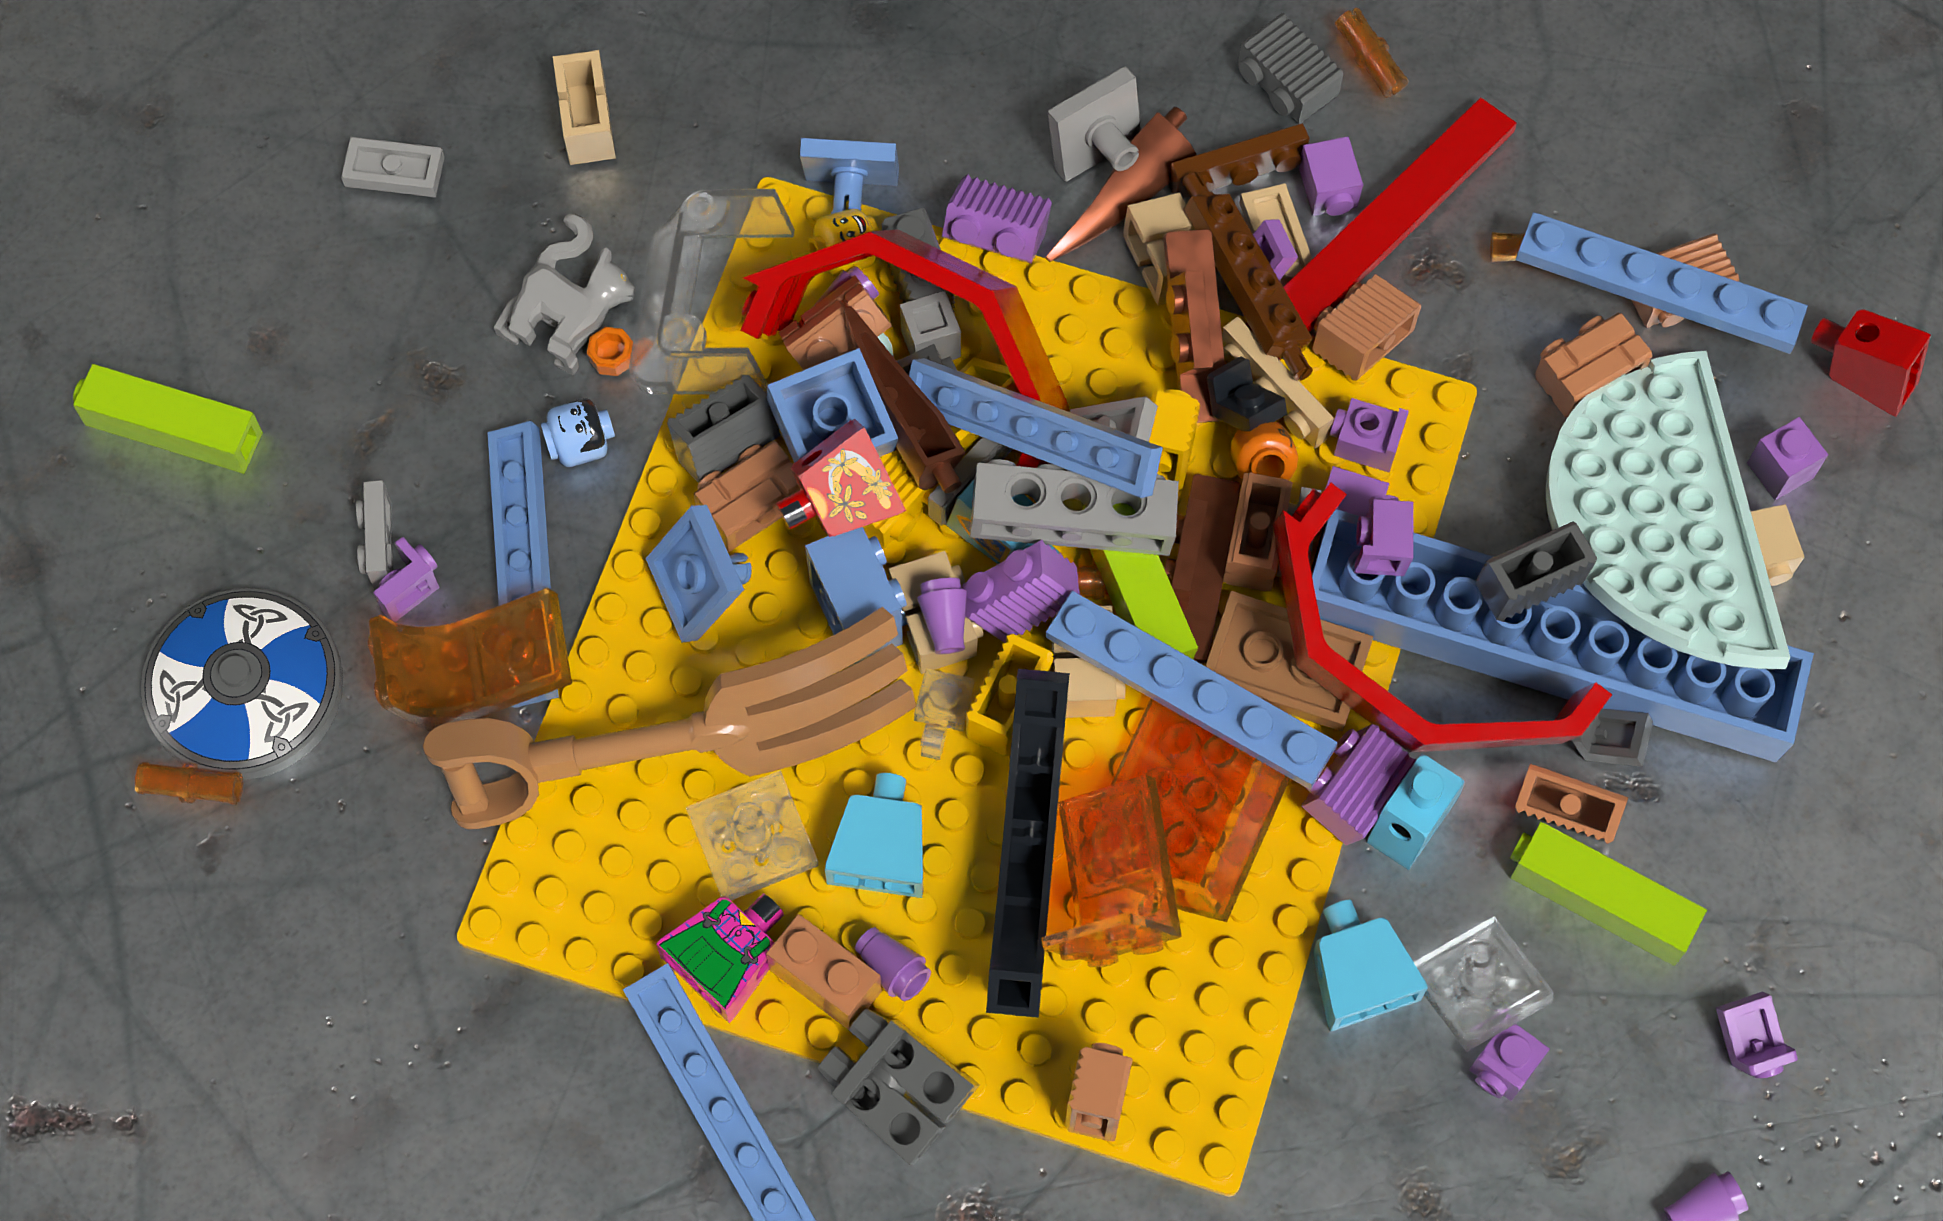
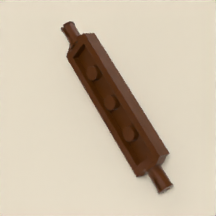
M1195 172L1189 173L1182 181L1191 196L1184 211L1195 230L1211 231L1215 265L1266 355L1283 359L1295 381L1306 379L1312 374L1313 369L1302 352L1313 339L1230 194H1214L1210 192L1200 172H1196V174Z

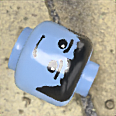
M588 398L552 407L547 413V422L540 423L551 460L559 458L560 463L565 467H574L605 457L608 450L606 439L615 437L607 409L598 412L594 402Z

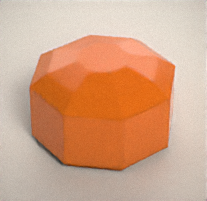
M604 327L590 336L587 356L589 362L599 374L619 376L632 367L635 347L633 341L623 329Z

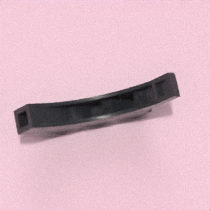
M1018 669L986 1013L1039 1018L1070 673Z

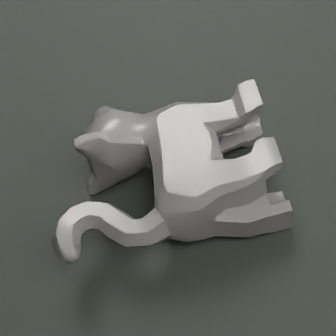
M569 214L564 217L563 222L573 230L574 238L571 241L549 244L538 255L535 266L524 276L522 290L507 303L494 326V330L497 336L516 346L521 340L530 346L536 338L534 327L537 322L541 320L547 325L556 328L550 337L547 350L556 356L554 363L556 367L574 376L579 368L576 353L589 340L590 336L600 330L610 309L621 303L629 302L634 298L636 288L629 281L625 271L611 261V251L606 247L601 251L593 267L588 285L585 288L572 283L555 270L557 260L579 256L590 247L593 239L591 224L577 214Z

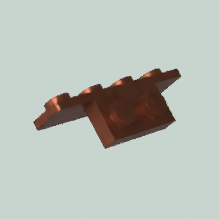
M1210 230L1168 232L1163 236L1168 282L1166 304L1168 312L1171 314L1173 332L1171 353L1176 363L1178 390L1186 392L1200 403L1197 423L1219 422L1221 420L1213 417L1207 382L1209 373L1225 365L1212 233Z
M1200 474L1193 476L1186 515L1177 514L1174 543L1180 544L1177 560L1167 558L1165 572L1198 646L1193 660L1204 664L1207 662L1210 653L1241 484L1237 481Z

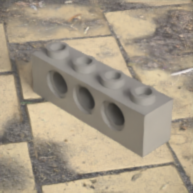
M1001 459L991 460L987 463H977L973 486L970 538L1034 544L1043 540L1045 545L1169 556L1176 538L1179 481L1166 480L1165 477L1157 474L1153 495L1139 498L1075 472L1066 471V469L1054 464H1044L1037 468L1016 466L1011 461ZM1018 494H1026L1032 497L1036 503L1032 506H1021L1012 497ZM1066 499H1077L1086 508L1081 511H1072L1065 507L1062 502ZM1118 503L1127 504L1136 513L1130 516L1121 515L1114 510L1113 505Z

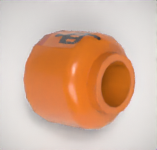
M1264 423L1251 431H1241L1238 429L1231 441L1230 455L1236 471L1242 480L1244 473H1254L1289 481L1297 469L1298 453L1289 432L1280 423Z

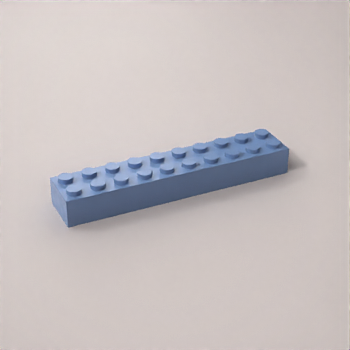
M1336 509L1323 527L1311 568L1321 620L1374 636L1373 640L1568 700L1576 691L1597 682L1612 694L1602 709L1649 713L1654 726L1772 762H1777L1794 744L1814 655L1812 652L1788 646L1790 660L1786 669H1756L1705 660L1662 644L1631 627L1596 599L1584 584L1581 586L1575 585L1573 590L1567 588L1564 594L1558 593L1556 598L1550 596L1547 602L1541 600L1538 606L1532 605L1530 610L1524 608L1521 614L1515 612L1512 618L1506 617L1504 622L1496 620L1475 579H1478L1477 576L1480 575L1479 572L1484 568L1486 561L1493 558V556L1413 532V560L1405 576L1354 573V564L1362 546H1357L1356 542L1359 516Z

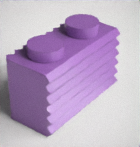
M967 174L961 179L947 205L942 237L1032 264L1046 234L1052 202L1049 198L1043 200L1040 195L1034 197L1031 192L1025 195L1022 190L1016 192L1013 187L1007 190L1004 185L998 187L995 182L989 184L986 179L980 182L978 177L971 179Z
M1043 540L1024 550L1012 552L1005 561L985 572L975 573L962 585V589L967 591L965 617L1004 643H1006L1007 635H1023L1025 630L1030 631L1033 625L1038 627L1041 621L1046 623L1048 617L1054 618L1072 591L1080 595L1077 567L1074 562L1070 563L1068 558L1064 559L1061 553L1058 554L1055 548L1052 550L1049 544L1045 545Z
M1374 724L1357 732L1354 729H1350L1337 741L1334 753L1338 756L1329 768L1327 766L1324 767L1312 789L1306 788L1310 794L1301 806L1346 846L1365 838L1379 818L1386 803L1416 762V759L1410 757L1408 752L1403 751L1400 745L1395 744L1393 739L1387 737L1386 733L1380 731L1379 726Z

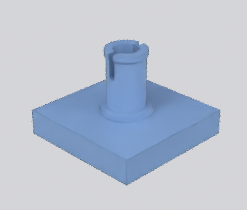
M801 138L800 159L806 181L835 182L831 214L846 210L847 201H849L848 209L861 210L863 184L898 186L899 163L896 143Z
M707 505L690 506L646 557V561L681 642L698 641L744 591L742 584H746L750 580L752 573L751 563L737 564V562H746L748 559L747 555L744 553L728 554Z

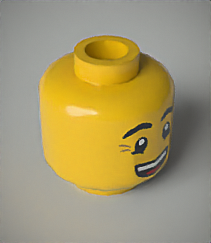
M847 209L823 216L818 219L814 226V237L808 240L809 252L812 253L859 235L880 230L875 219L870 215L866 216L859 209ZM876 256L829 270L828 272L833 276H838L842 270L848 272L854 266L860 270L872 266Z

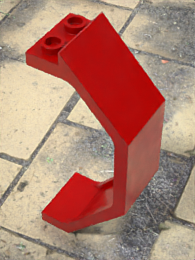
M898 229L868 232L743 277V279L759 287L757 291L753 290L749 294L743 305L742 316L745 317L740 331L759 339L762 333L769 337L776 336L777 331H781L793 322L807 286L815 276L876 256L975 304L983 313L1020 394L1070 412L1068 402L1017 286ZM1022 452L1016 466L1037 468L1040 465L1050 463Z
M1330 482L1322 494L1313 488L1292 516L1284 510L1273 524L1297 668L1368 722L1379 726L1380 731L1385 732L1389 738L1393 739L1409 753L1562 744L1582 736L1612 696L1610 692L1597 682L1590 684L1573 694L1554 721L1434 724L1425 720L1330 648L1324 639L1308 550L1313 538L1347 494Z

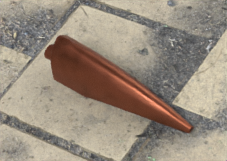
M1174 106L1165 116L1157 112L1134 137L1131 143L1139 150L1137 151L1139 156L1136 162L1124 171L1113 169L1092 204L1046 256L1045 259L1051 262L1085 245L1116 226L1126 218L1128 205L1150 200L1171 182L1170 174L1173 162L1197 155L1190 142L1178 130L1187 120L1186 114L1180 108Z
M852 306L844 308V314L855 349L860 348L898 436L896 447L918 487L922 490H928L939 483L944 493L947 494L955 491L961 486L962 482L954 468L966 452L945 417L909 377Z

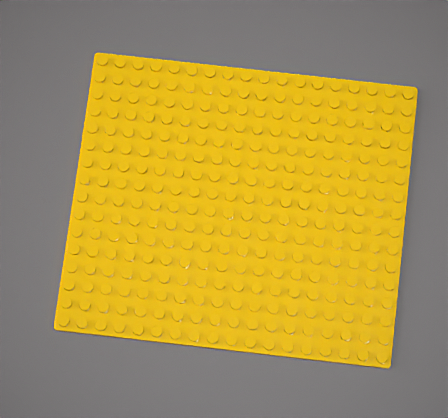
M765 177L760 180L559 678V698L551 699L535 742L572 735L576 739L687 719L692 713L704 711L707 693L721 673L751 667L787 656L834 635L809 582L805 545L828 536L821 529L815 517L789 530L783 518H780L732 551H728L729 555L735 553L747 555L748 559L746 562H737V564L751 563V578L746 584H742L744 591L698 641L681 642L646 561V557L690 506H696L693 493L698 490V482L678 461L667 424L668 419L676 418L677 413L684 414L685 409H692L693 404L701 403V399H708L710 394H717L718 389H725L726 384L733 385L734 380H741L742 375H749L767 393L768 384L803 371L786 348L779 334L780 331H777L776 336L771 337L762 333L759 339L740 331L745 317L742 316L743 305L749 294L753 290L757 291L759 287L743 279V277L809 254L808 240L814 237V226L818 219L831 214L833 210V195L772 177ZM849 201L846 202V210L849 207ZM861 204V211L866 216L870 215L875 219L880 231H882V223L885 218L897 215ZM932 225L942 251L1017 286L1070 409L1145 396L1151 400L1153 391L1178 390L1176 363L1171 353V339L1173 336L1171 314L1168 312L1167 304L1157 306L1149 288L1054 260L1049 262L1044 257L1035 255L1031 264L943 238V228ZM876 257L872 266L861 269V271L879 292V296L874 300L892 325L883 333L889 338L893 347L894 359L898 361L910 355L901 333L900 304L903 303V300L899 299L900 292L896 291L897 284L894 283V276L891 275V268L888 267V262ZM826 271L818 274L810 281L793 321L799 322L801 320V315L815 305L837 276H833ZM954 295L956 298L954 299V314L961 330V356L953 360L957 371L965 367L973 358L1007 366L981 310L972 302ZM1219 309L1222 333L1223 327L1236 317H1239L1244 323L1247 322L1244 316ZM1312 337L1313 339L1302 353L1310 367H1312L1313 372L1309 377L1300 382L1334 419L1338 408L1348 411L1351 398L1397 412L1399 408L1409 412L1390 472L1334 456L1338 438L1332 436L1314 449L1305 438L1302 440L1298 439L1291 433L1284 421V416L1276 420L1275 422L1280 423L1289 432L1298 453L1297 469L1289 480L1293 482L1289 503L1298 504L1302 487L1321 490L1322 494L1326 489L1332 467L1335 466L1389 483L1386 495L1395 496L1399 501L1413 502V532L1434 538L1476 399V387L1469 382L1384 357L1358 380L1353 381L1350 375L1344 374L1343 370H1337L1335 364L1330 365L1328 360H1323L1320 354L1315 355L1312 349L1315 337ZM1281 359L1280 361H1281V362L1283 363V365L1289 370V368H1288V366L1286 365L1285 361H1284L1283 359ZM1223 421L1197 423L1184 487L1178 491L1177 514L1186 515L1193 476L1196 474L1237 481L1242 486L1243 480L1239 477L1230 455L1231 441L1238 430L1237 428ZM781 433V436L773 441L779 444L789 457L790 462L794 464ZM1013 449L1004 460L1011 461L1017 465L1022 452ZM736 462L735 464H733V465H731L730 467L726 468V469L723 471V473H725L726 471H728L729 469H731L732 467H734L735 465H737L738 462ZM1026 495L1034 504L1036 503L1032 497ZM927 505L921 508L920 512L915 515L916 524L909 535L901 542L896 540L890 542L888 548L883 549L887 561L883 568L888 581L889 568L943 551L946 552L951 567L960 566L965 582L975 573L985 572L998 565L951 530L946 524L941 526L928 516ZM1322 530L1313 539L1310 569L1312 568ZM1173 544L1169 556L1159 555L1164 569L1167 558L1177 560L1180 544ZM1052 545L1063 555L1064 559L1068 558L1070 563L1074 562L1076 565L1080 595L1099 606H1112V613L1117 616L1090 549ZM1275 575L1272 591L1266 592L1228 585L1223 582L1211 648L1230 592L1234 591L1287 608L1285 595H1283L1282 577ZM1048 617L1046 623L1041 621L1038 627L1033 625L1030 631L1025 630L1023 635L1018 634L1017 636L1052 652L1051 640L1046 638V631L1051 625V617ZM908 625L902 626L903 644L897 646L904 654L908 671L867 698L902 679L912 688L916 707L880 730L852 744L813 760L754 776L745 775L730 767L720 759L714 750L703 753L689 750L582 770L579 776L538 783L539 796L533 807L519 818L500 825L457 932V940L462 947L629 1001L623 989L667 964L660 958L656 943L723 896L729 898L742 912L763 893L769 896L784 913V916L766 933L774 943L795 917L800 914L862 962L864 961L861 955L855 951V945L867 930L876 927L880 932L885 933L923 956L926 960L925 966L931 970V975L923 989L908 1001H902L898 996L890 997L882 987V992L868 1009L885 1017L889 1022L891 1020H899L947 1061L980 1084L960 1110L1228 1197L1237 1194L1242 1182L1343 842L1301 807L1310 794L1306 787L1125 684V699H1117L1115 716L1066 718L1039 1018L986 1013L1010 755L1003 756L969 740L966 734V712L971 711V704L975 703V695H978L980 687L984 686V678L988 677L989 669L993 668V661L997 660V653L1002 651V644L1004 642L983 629V637L977 638L976 657L921 674L907 637V631L910 630ZM1372 640L1362 672L1388 691L1401 649ZM1351 708L1343 732L1293 716L1335 741H1338L1350 729H1354L1357 732L1371 725L1370 722ZM1334 752L1326 764L1328 768L1338 756ZM879 773H892L906 779L903 801L922 805V898L827 885L826 861L851 795L873 797L876 775ZM673 970L706 1027L819 1064L835 1046L842 1049L856 1062L869 1048L848 1029L770 970L730 1023ZM1093 1043H1106L1117 1046L1123 1050V1056L1133 1059L1115 1141H1106L1071 1133L1065 1127L1067 1105L1072 1082L1074 1081L1079 1051L1085 1047L1092 1048Z

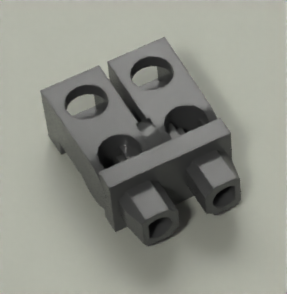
M865 1009L849 1028L853 1035L869 1047L862 1057L856 1062L842 1049L835 1046L817 1068L826 1080L835 1087L831 1095L844 1104L904 1161L912 1165L918 1162L946 1126L942 1122H950L980 1084L947 1061L899 1020H891L889 1022L885 1017L874 1011ZM908 1092L909 1094H911L934 1115L925 1111L920 1105H918L905 1093Z

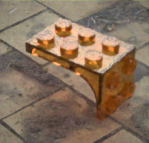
M549 588L445 625L430 627L407 626L396 623L383 615H377L369 619L370 635L368 637V647L374 658L376 672L374 692L379 704L385 710L429 732L445 723L478 719L572 684L558 594Z
M1143 775L1058 802L1074 904V922L1072 929L1043 937L1041 939L1043 950L1060 954L1062 960L1087 961L1089 967H1105L1119 962L1118 955L1129 952L1136 955L1156 953L1164 949V942L1181 938L1156 778Z

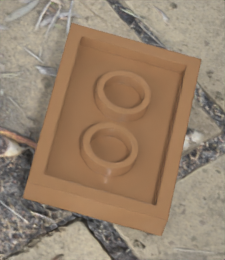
M1231 591L1205 667L1290 715L1343 732L1350 707L1297 668L1287 608ZM1321 620L1323 636L1330 648L1360 671H1363L1374 636Z

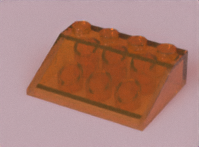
M1150 699L1075 863L1085 870L1184 912L1227 922L1290 778L1157 701Z

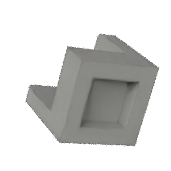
M946 291L900 304L901 333L910 355L935 344L941 359L951 356L952 360L961 356V330Z

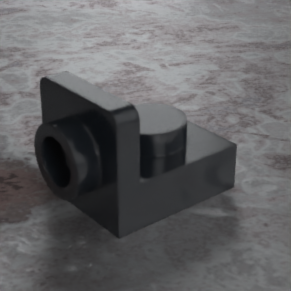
M1240 356L1208 374L1207 382L1213 417L1241 431H1251L1261 424L1275 422L1287 415L1285 397L1253 383L1249 359Z

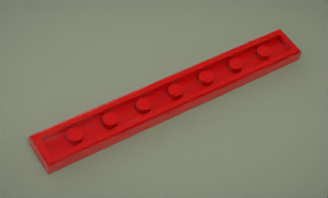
M1480 97L1283 287L1309 332L1314 328L1319 315L1327 307L1335 308L1354 284L1361 282L1515 132L1517 122ZM1246 322L1245 324H1246V325L1248 326V328L1252 331V329H1251V327L1249 326L1248 322Z

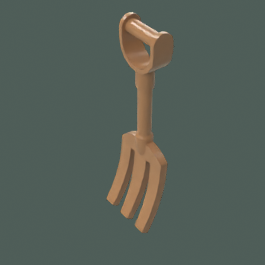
M881 607L847 629L805 649L762 664L721 673L707 693L704 711L692 713L687 719L576 739L572 735L535 742L527 731L511 722L492 718L466 719L445 723L431 730L424 739L423 749L427 759L433 765L441 768L454 797L451 812L455 822L465 829H480L515 820L529 811L539 796L538 783L579 776L582 770L689 750H696L700 753L714 750L722 761L735 770L748 776L759 775L813 760L852 744L897 720L915 708L916 702L912 688L902 679L867 698L908 671L904 654L892 643L859 663L846 668L879 649L898 635L894 616L884 607ZM492 762L502 764L517 772L511 777L482 784L474 763Z

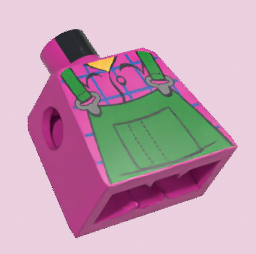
M764 893L744 912L729 898L723 896L661 938L656 945L660 958L668 963L688 985L730 1023L769 971L766 953L773 946L774 942L766 933L784 916V913Z

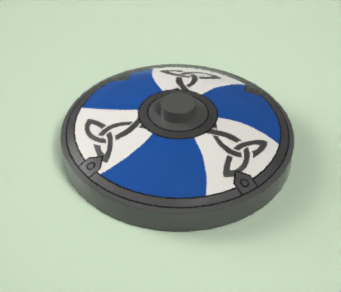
M239 588L217 592L192 603L180 611L167 623L153 642L146 657L141 677L143 711L152 732L164 749L178 762L192 771L223 780H249L269 776L284 770L305 757L330 729L338 712L343 693L341 658L328 629L309 608L292 597L259 588Z

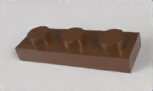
M1301 123L1173 162L1169 187L1172 194L1180 193L1182 198L1185 199L1191 198L1182 181L1191 172H1195V174L1200 172L1209 191L1212 192L1214 189L1230 184L1236 186L1245 185L1253 181L1257 176L1273 171H1290L1302 162L1303 145L1309 144L1310 138L1304 124Z

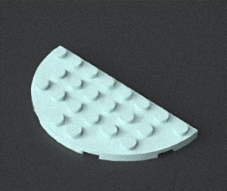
M1707 351L1679 353L1652 359L1648 367L1642 370H1635L1627 375L1624 374L1586 395L1571 411L1560 429L1551 454L1546 477V503L1552 531L1574 521L1579 526L1597 557L1594 567L1583 582L1584 586L1607 609L1631 627L1678 651L1731 666L1756 669H1786L1790 660V654Z

